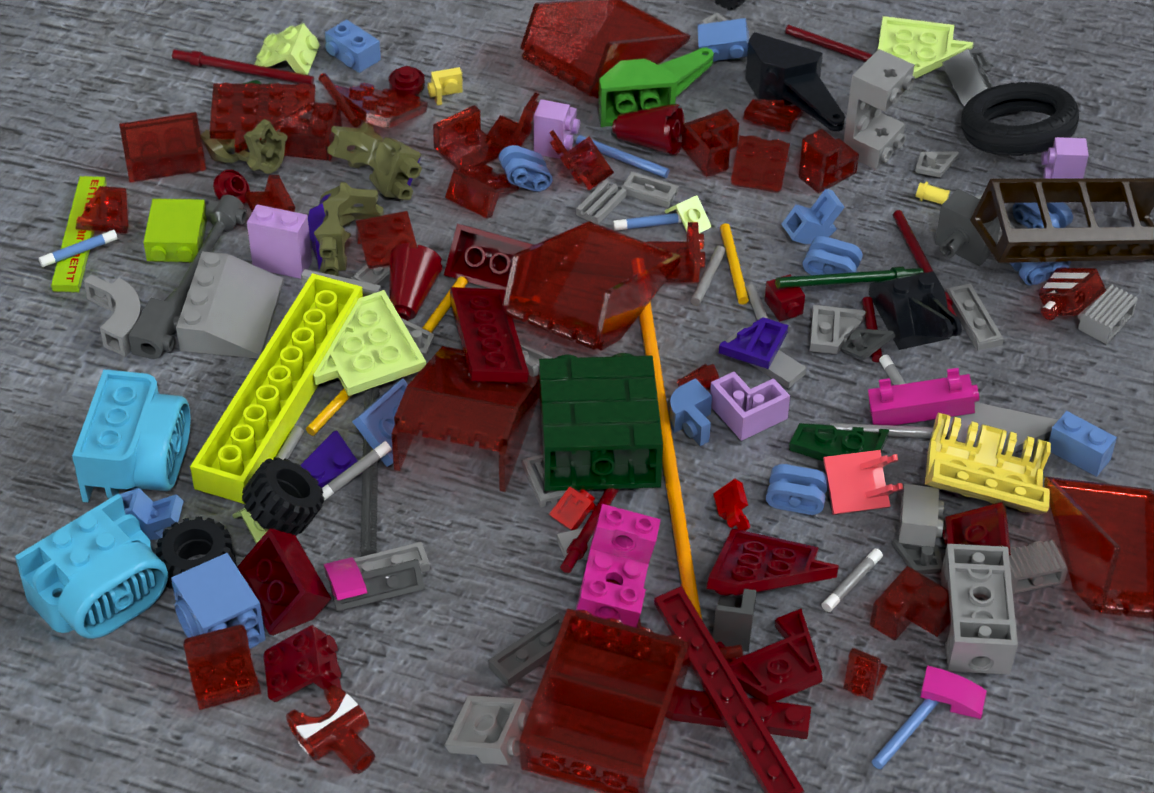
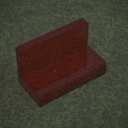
M269 175L265 191L246 192L245 199L252 212L256 205L294 212L296 208L279 175Z

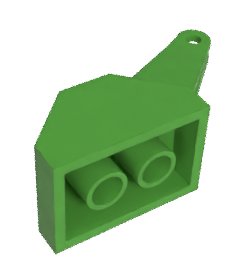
M700 48L692 53L659 65L647 59L618 62L599 79L600 126H613V121L617 119L619 114L675 104L676 97L713 65L714 52L709 48Z

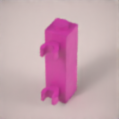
M959 368L947 369L946 378L891 386L890 378L879 380V388L868 389L873 425H900L936 419L938 412L950 415L951 417L975 413V402L979 401L977 384L972 385L970 374L959 375Z

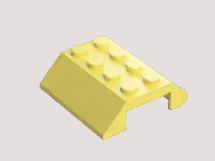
M938 412L928 447L925 485L958 493L965 497L981 499L992 504L1003 502L1004 506L1018 509L1022 512L1037 515L1048 512L1050 489L1043 487V469L1050 455V442L1038 439L1030 462L1034 438L1027 436L1023 444L1021 458L1012 456L1017 442V433L1010 432L1006 440L1004 453L1001 454L1006 438V430L982 424L976 446L973 447L978 431V423L971 422L967 430L966 441L962 443L956 441L961 427V418L954 417L948 439H945L951 416Z

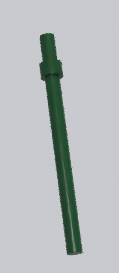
M892 267L890 270L777 277L775 284L777 288L877 282L924 272L922 268L905 269L904 267Z

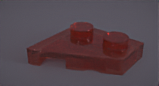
M100 186L95 192L94 198L86 205L82 216L77 218L76 229L103 232L115 230L116 233H127L126 188Z

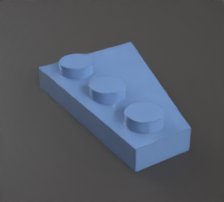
M404 378L396 382L352 421L373 449L384 441L390 445L392 450L381 458L386 467L394 463L397 456L395 454L396 450L404 440V431L411 423L420 399Z

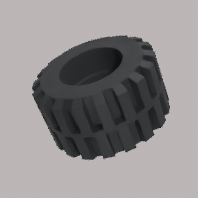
M274 457L273 460L270 458L265 460L242 491V501L245 503L246 511L251 514V518L257 521L261 527L268 530L270 528L296 536L306 529L320 511L324 503V497L322 496V488L318 486L319 482L311 476L308 470L303 469L301 465L293 463L288 459L282 460L278 457Z
M195 517L194 520L185 518L182 523L175 522L171 525L172 529H166L162 533L163 538H159L157 542L156 555L166 565L168 571V581L166 584L168 589H173L171 577L225 553L229 554L236 565V557L229 531L224 529V525L220 522L215 523L212 518H207L206 520H203L202 517ZM196 555H205L199 559L187 560Z

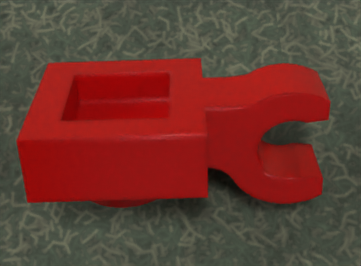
M733 479L713 493L718 515L727 520L728 526L730 528L737 526L738 530L746 531L750 528V523L742 509L748 506L743 483Z

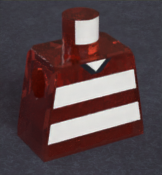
M1057 268L1039 291V297L1044 305L1041 309L1043 317L1052 321L1058 315H1078L1106 291V288L1097 269Z

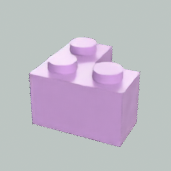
M540 100L534 114L535 152L540 153L542 156L558 159L564 158L566 151L572 148L573 134H577L579 131L580 119H576L577 108H572L568 104Z
M1055 137L1053 148L1049 147L1048 151L1042 152L1041 163L1046 165L1043 179L1083 178L1088 160L1086 139Z
M735 372L711 382V408L741 441L788 419L790 395L774 378L752 389Z

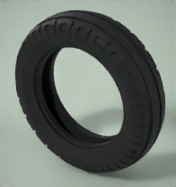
M1040 82L1009 83L981 91L967 102L961 116L962 131L971 145L987 153L1005 156H1023L1024 154L1031 155L1048 151L1049 147L1053 148L1055 137L1071 138L1079 123V109L1072 95L1058 86ZM1031 111L1050 116L1037 123L1019 126L1000 125L990 122L991 119L1012 112Z

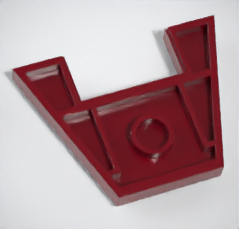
M802 609L776 618L775 628L785 639L737 659L722 642L716 643L744 691L767 705L823 682L822 670Z

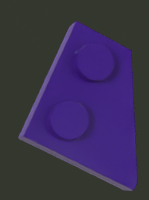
M762 317L754 322L751 327L739 331L737 338L729 343L725 340L721 342L719 354L769 369L788 333L789 325Z
M336 430L301 464V467L308 470L311 476L319 482L318 486L323 488L355 464L357 459Z

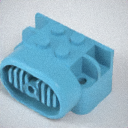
M103 369L72 455L82 501L89 502L94 487H104L106 496L109 499L118 494L119 489L171 490L178 478L189 441L190 407L187 399L183 396L159 394L157 381L152 375Z
M116 494L15 556L27 602L56 632L67 633L75 630L80 636L88 639L106 636L146 611L161 596L168 581L166 565L152 551L151 542L141 531L138 519L134 515L125 514L123 500L119 494Z

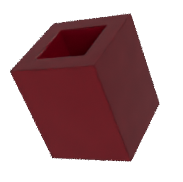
M776 279L766 282L764 301L779 322L803 314L805 294L800 287L777 288L775 284Z

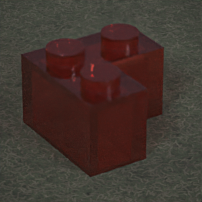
M316 102L310 119L285 116L279 131L288 137L285 141L284 156L331 161L333 156L327 152V149L334 140V133L331 131L332 126L342 127L340 105Z
M725 109L683 124L681 147L706 177L729 169L730 149L738 147L739 122Z
M820 129L802 139L798 177L819 194L825 189L856 174L859 154L841 139H834L826 131Z
M907 566L873 603L870 626L894 641L911 622L938 637L951 622L949 590Z

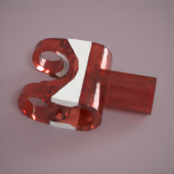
M331 685L324 690L325 698L331 706V709L326 714L320 717H310L302 712L299 713L295 709L286 714V719L293 735L313 760L318 761L333 751L354 774L364 772L374 761L375 753L357 735L369 727V720L362 708L352 697L338 686Z

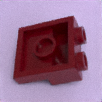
M1003 502L945 517L946 529L943 530V538L946 546L947 544L1008 547L1009 556L1011 555L1007 513Z

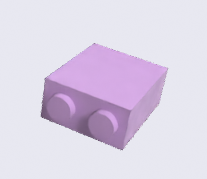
M256 205L247 221L252 265L271 273L301 279L304 269L308 270L312 263L308 216L306 214Z

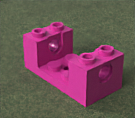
M602 504L590 546L572 627L629 642L632 641L643 606L646 591L643 588L661 519ZM606 580H616L620 583V585L607 582Z

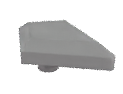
M921 152L915 172L940 178L958 158L959 152Z
M401 318L423 357L426 358L434 341V334Z

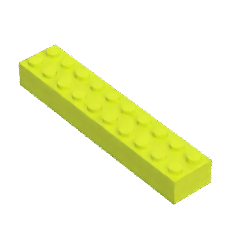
M311 274L191 464L190 468L195 490L245 504L242 501L243 488L265 460L269 458L273 460L317 389L318 385L315 384L313 375L359 298L363 297L361 286Z

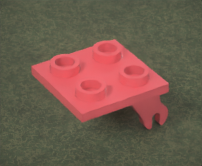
M875 450L823 458L833 515L891 507L889 495L903 490L902 483L886 485L883 472L884 466L898 461L897 454H893L890 457H887V455L881 456V451Z

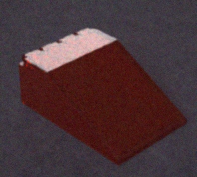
M624 0L535 3L520 49L524 51L522 54L523 60L538 66L539 69L557 77L566 84L576 87L582 93L598 99L599 79L618 62L647 59L659 65L689 42L691 36Z
M588 221L514 254L503 305L507 306L506 315L522 322L528 321L529 325L547 332L551 331L552 334L569 341L576 340L577 344L591 350L599 349L602 351L621 340L679 265L682 256Z
M442 346L407 385L395 414V426L391 433L394 470H401L414 436H418L419 431L423 430L422 437L446 441L447 437L451 436V443L474 447L476 441H479L480 449L500 452L499 489L502 492H506L539 400V374L535 377L528 375L527 383L508 384L491 381L489 383H479L471 381L464 351L462 349Z
M1045 477L1044 486L1050 489L1049 504L1074 592L1091 610H1096L1100 614L1117 616L1123 614L1126 617L1146 619L1152 617L1154 619V491L1147 488Z

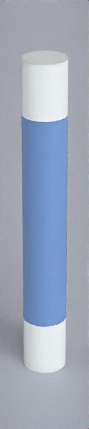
M678 213L614 220L613 229L614 231L682 223Z
M115 230L108 231L39 257V262L42 267L51 265L118 239Z

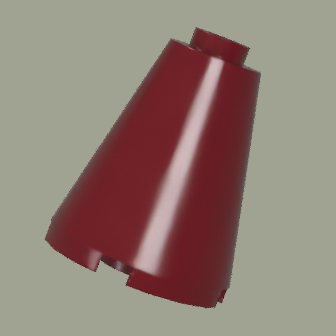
M670 104L619 114L617 119L613 121V133L616 134L619 140L666 154L677 155L683 142H679V136L685 133L684 112L682 108H678L679 104Z
M410 243L396 245L390 254L389 299L400 318L408 321L416 317L440 275L443 264L441 265L442 259L440 255L434 250L423 245H418L417 249L409 248Z

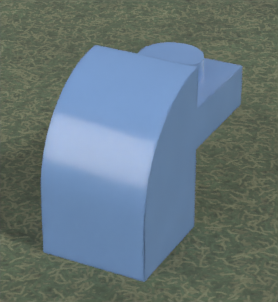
M825 189L811 208L796 204L782 222V226L793 241L811 244L814 238L818 236L829 237L837 230L833 222L845 207L832 190Z
M696 378L681 385L673 392L670 398L669 418L671 429L674 433L684 429L689 438H693L699 446H702L709 442L711 422L706 417L711 415L712 395Z
M140 488L119 494L123 500L125 514L134 515L138 519L141 531L149 540L162 538L164 528L171 527L172 524L179 521L184 501L177 494L154 502Z

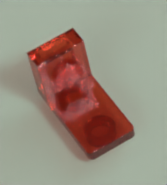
M852 648L849 653L843 689L850 691L856 696H863L873 700L886 675L888 666L882 664L880 658Z

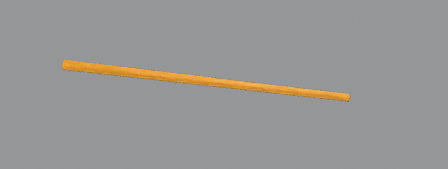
M636 259L631 263L645 356H653L663 440L662 465L681 586L702 619L645 264L643 260Z

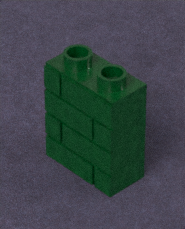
M618 353L612 357L578 358L574 355L566 354L556 358L539 359V401L545 491L567 490L569 487L575 490H581V488L584 490L661 487L663 440L652 355L633 356L629 353Z

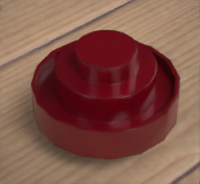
M403 66L395 69L389 76V88L399 96L417 95L425 87L424 74L417 68Z
M226 169L215 177L213 188L219 200L224 195H232L237 197L243 204L247 202L250 197L249 184L239 172Z

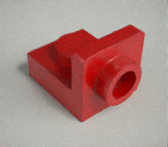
M569 487L549 515L570 531L576 530L590 511L593 512L596 505L593 503L595 498L582 488L578 492Z

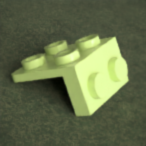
M304 23L295 27L289 26L283 32L278 34L272 33L264 39V44L257 55L254 65L269 67L286 60L296 73L308 75L320 43Z

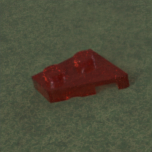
M752 99L744 110L743 119L757 125L773 127L778 131L791 132L804 111L797 106H784V100Z

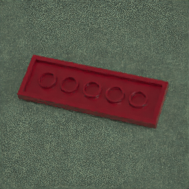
M451 287L450 300L471 381L479 383H489L490 381L508 384L527 383L529 372L504 289Z

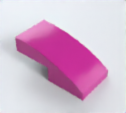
M353 557L323 564L325 575L331 583L332 593L337 601L367 593L363 577Z
M927 665L921 698L951 704L950 712L981 719L987 690L957 674Z

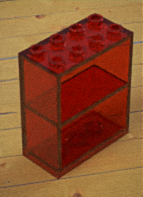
M567 608L519 741L521 769L602 793H648L688 671L689 642L675 635L665 636L654 633L646 627H632L614 618L604 619L593 616L585 610L575 611Z

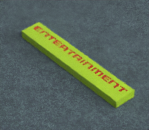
M79 177L61 249L94 236L107 184L105 177ZM90 250L57 262L51 283L52 291L80 292Z

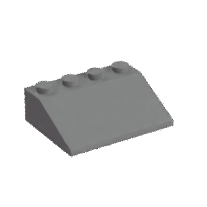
M202 251L176 326L180 351L258 359L264 350L284 284V278L230 254Z

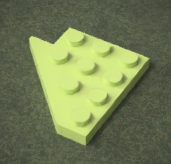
M883 16L878 49L914 64L913 76L916 79L943 66L942 62L966 49H972L973 42L953 40L955 25Z
M385 290L358 299L313 376L316 385L339 378L348 396L425 370L427 366L426 360Z

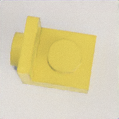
M460 67L431 72L428 92L430 98L434 97L437 106L442 105L443 95L463 92Z

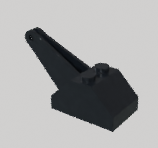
M754 32L748 40L745 79L757 99L779 107L794 104L830 131L839 132L843 130L845 114L820 79L823 53Z
M934 271L920 272L870 283L869 296L872 298L888 331L894 332L895 337L893 340L899 350L948 340L952 336L961 335V322L957 316L948 310L945 290Z

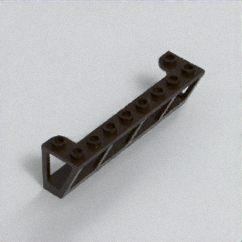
M1154 178L990 179L970 221L998 263L1154 260V223L1149 217L1154 208ZM1082 202L1088 227H1053L1047 203ZM1091 202H1125L1127 216L1132 227H1098ZM1037 203L1044 228H1011L1004 204ZM997 217L1002 230V236L998 244L995 243L983 225ZM1143 221L1147 227L1141 226L1140 222Z

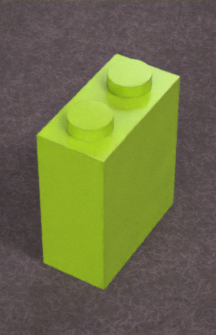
M152 199L143 242L147 261L193 262L203 245L207 225L205 200Z

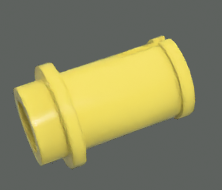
M927 181L919 183L916 197L920 198V201L924 199L943 204L949 198L950 190L928 185L929 182Z

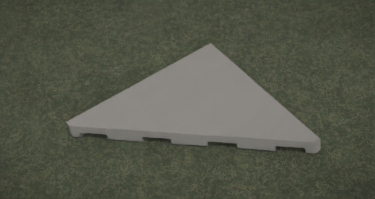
M975 402V413L950 418L947 437L954 417L961 418V427L956 441L965 443L969 425L971 422L978 423V431L973 447L976 446L980 427L984 424L1006 430V438L1001 454L1004 453L1009 433H1017V442L1013 451L1015 453L1023 449L1027 436L1034 438V444H1036L1038 439L1045 440L1049 438L1052 427L1058 420Z

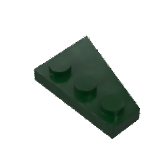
M799 423L790 441L789 450L823 461L824 457L875 450L882 452L889 435V429H879V432H865L863 427H853L851 431L837 430L833 425Z

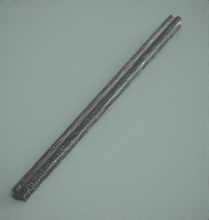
M379 386L364 391V410L379 398ZM363 437L364 443L362 455L364 457L369 452H371L373 448ZM378 461L362 473L361 557L377 552Z

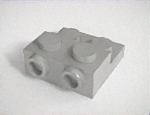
M468 696L445 743V747L449 753L477 755L481 763L509 765L513 756H519L521 753V737L524 731H530L532 728L533 716L522 698Z

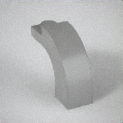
M90 274L84 280L87 300L113 312V315L100 327L103 346L126 357L131 352L129 334L142 313L139 297L134 288L121 278H118L111 284L105 279H100Z

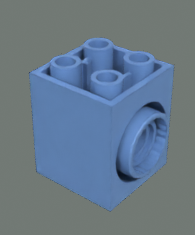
M228 553L171 577L176 601L174 606L178 620L189 640L195 641L209 666L225 661L232 655L245 649L253 648L265 641L260 602Z

